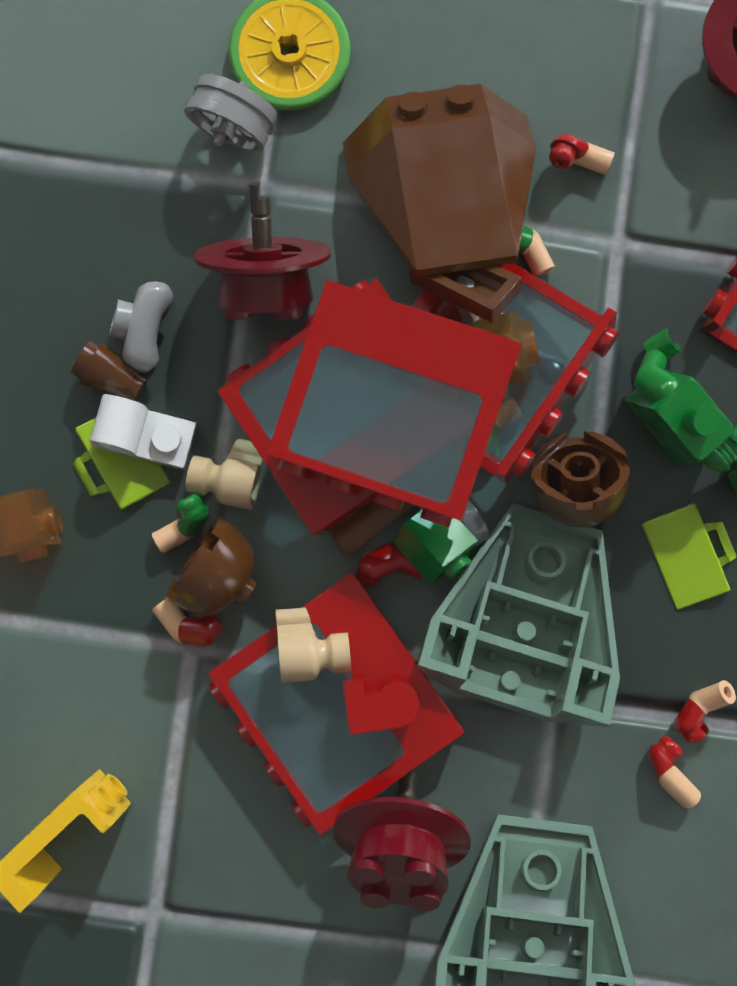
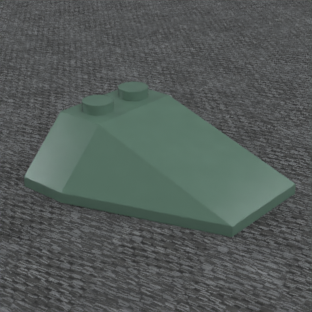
M512 503L473 558L471 564L466 568L431 618L417 668L455 693L547 722L609 727L618 691L620 673L603 531L592 527L566 526L553 520L547 513Z
M499 814L496 816L437 959L435 986H636L593 826Z

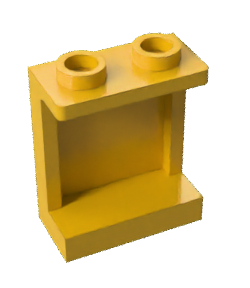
M100 769L97 770L0 861V893L19 913L62 870L56 861L44 850V847L80 814L85 815L101 833H105L131 805L130 801L126 798L127 790L124 785L112 774L105 775Z

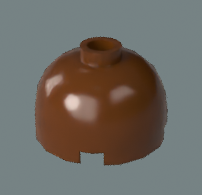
M584 431V438L575 437L568 439L567 432L558 434L542 443L535 452L536 455L532 461L531 472L532 488L538 505L553 520L572 527L584 528L598 525L613 516L625 501L630 476V469L627 464L628 457L625 450L612 438L596 432Z
M219 516L215 525H211L183 564V570L181 571L183 575L178 581L173 580L165 594V598L192 614L203 616L222 613L233 602L242 606L257 584L256 581L250 578L255 566V556L248 539L236 527Z

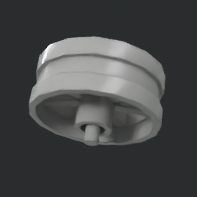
M201 74L198 77L193 88L195 92L188 100L184 109L186 117L201 130L215 138L213 143L217 146L222 147L223 143L249 152H260L264 149L268 140L267 134L273 128L277 119L276 110L264 98L250 90L247 83L243 81L237 83L214 74Z

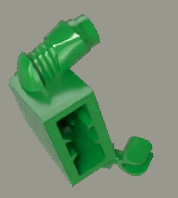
M665 328L643 342L646 354L635 377L636 389L624 399V402L679 467L701 462L706 467L715 471L730 472V465L737 461V425L733 426L694 378L665 370L667 360L681 352L678 342L673 344L668 335L669 330Z

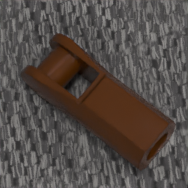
M371 502L368 507L365 506L330 531V533L348 556L383 531V527L389 526L409 510L411 504L404 502L401 511L376 502Z

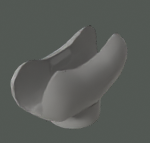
M153 281L141 285L136 291L133 303L118 299L113 314L109 337L124 340L123 360L141 373H147L153 369L160 360L156 343L158 328L164 312L173 302V293L170 287L162 282Z

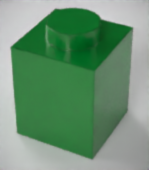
M438 498L437 500H435V501H437V502L444 503V502L441 500V498ZM420 511L404 523L394 544L431 586L445 575L449 580H452L471 564L472 561L468 555L478 540L461 521L452 518L448 528L420 518L422 513Z

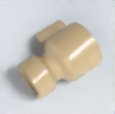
M244 439L236 440L230 454L221 465L214 464L210 458L194 455L187 471L186 492L201 496L210 492L215 494L218 502L222 505L251 511L257 498L264 461L252 442Z
M306 607L276 610L281 683L312 681L324 669L330 670L333 674L351 672L348 632L330 634L325 640H320L315 635Z

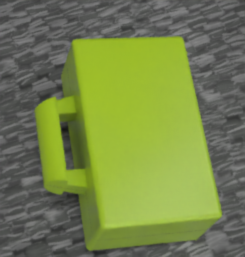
M96 418L76 427V433L87 451L78 457L72 465L91 497L110 491L118 507L123 511L170 484V480L161 464L92 447L89 441ZM91 459L105 484L96 487L84 466V463Z
M691 503L642 523L645 535L677 610L730 591L722 566L734 560L737 555L723 521L704 524L696 504ZM715 529L726 554L720 558L717 557L707 533Z

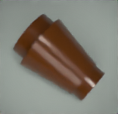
M92 341L85 345L71 370L73 375L80 378V384L135 401L147 378L141 376L138 371L128 365L105 343L99 346Z

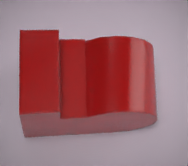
M364 676L344 678L343 687L350 735L401 728L409 725L416 718L419 712V699L415 688L410 682L402 678H392L386 680L377 688L365 689Z

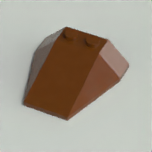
M483 84L456 85L451 88L425 92H408L403 95L386 97L343 142L349 182L416 277L517 263L536 155V145L527 116Z

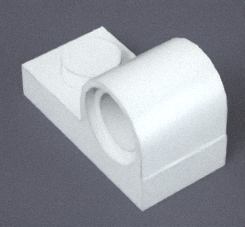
M104 394L89 442L95 448L185 470L197 425L196 422L150 411L139 402Z

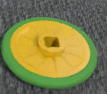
M255 0L244 9L234 24L229 41V60L237 82L243 81L247 83L250 90L264 98L274 109L284 111L302 110L324 101L340 85L350 61V40L341 17L324 0ZM293 45L298 47L296 54L291 53L286 54V56L281 54L283 47L287 48Z

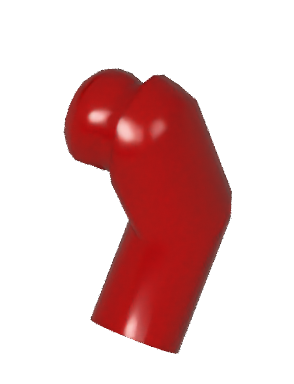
M385 544L364 554L358 562L357 578L362 584L369 587L377 586L381 578L396 570L419 580L422 577L395 544Z

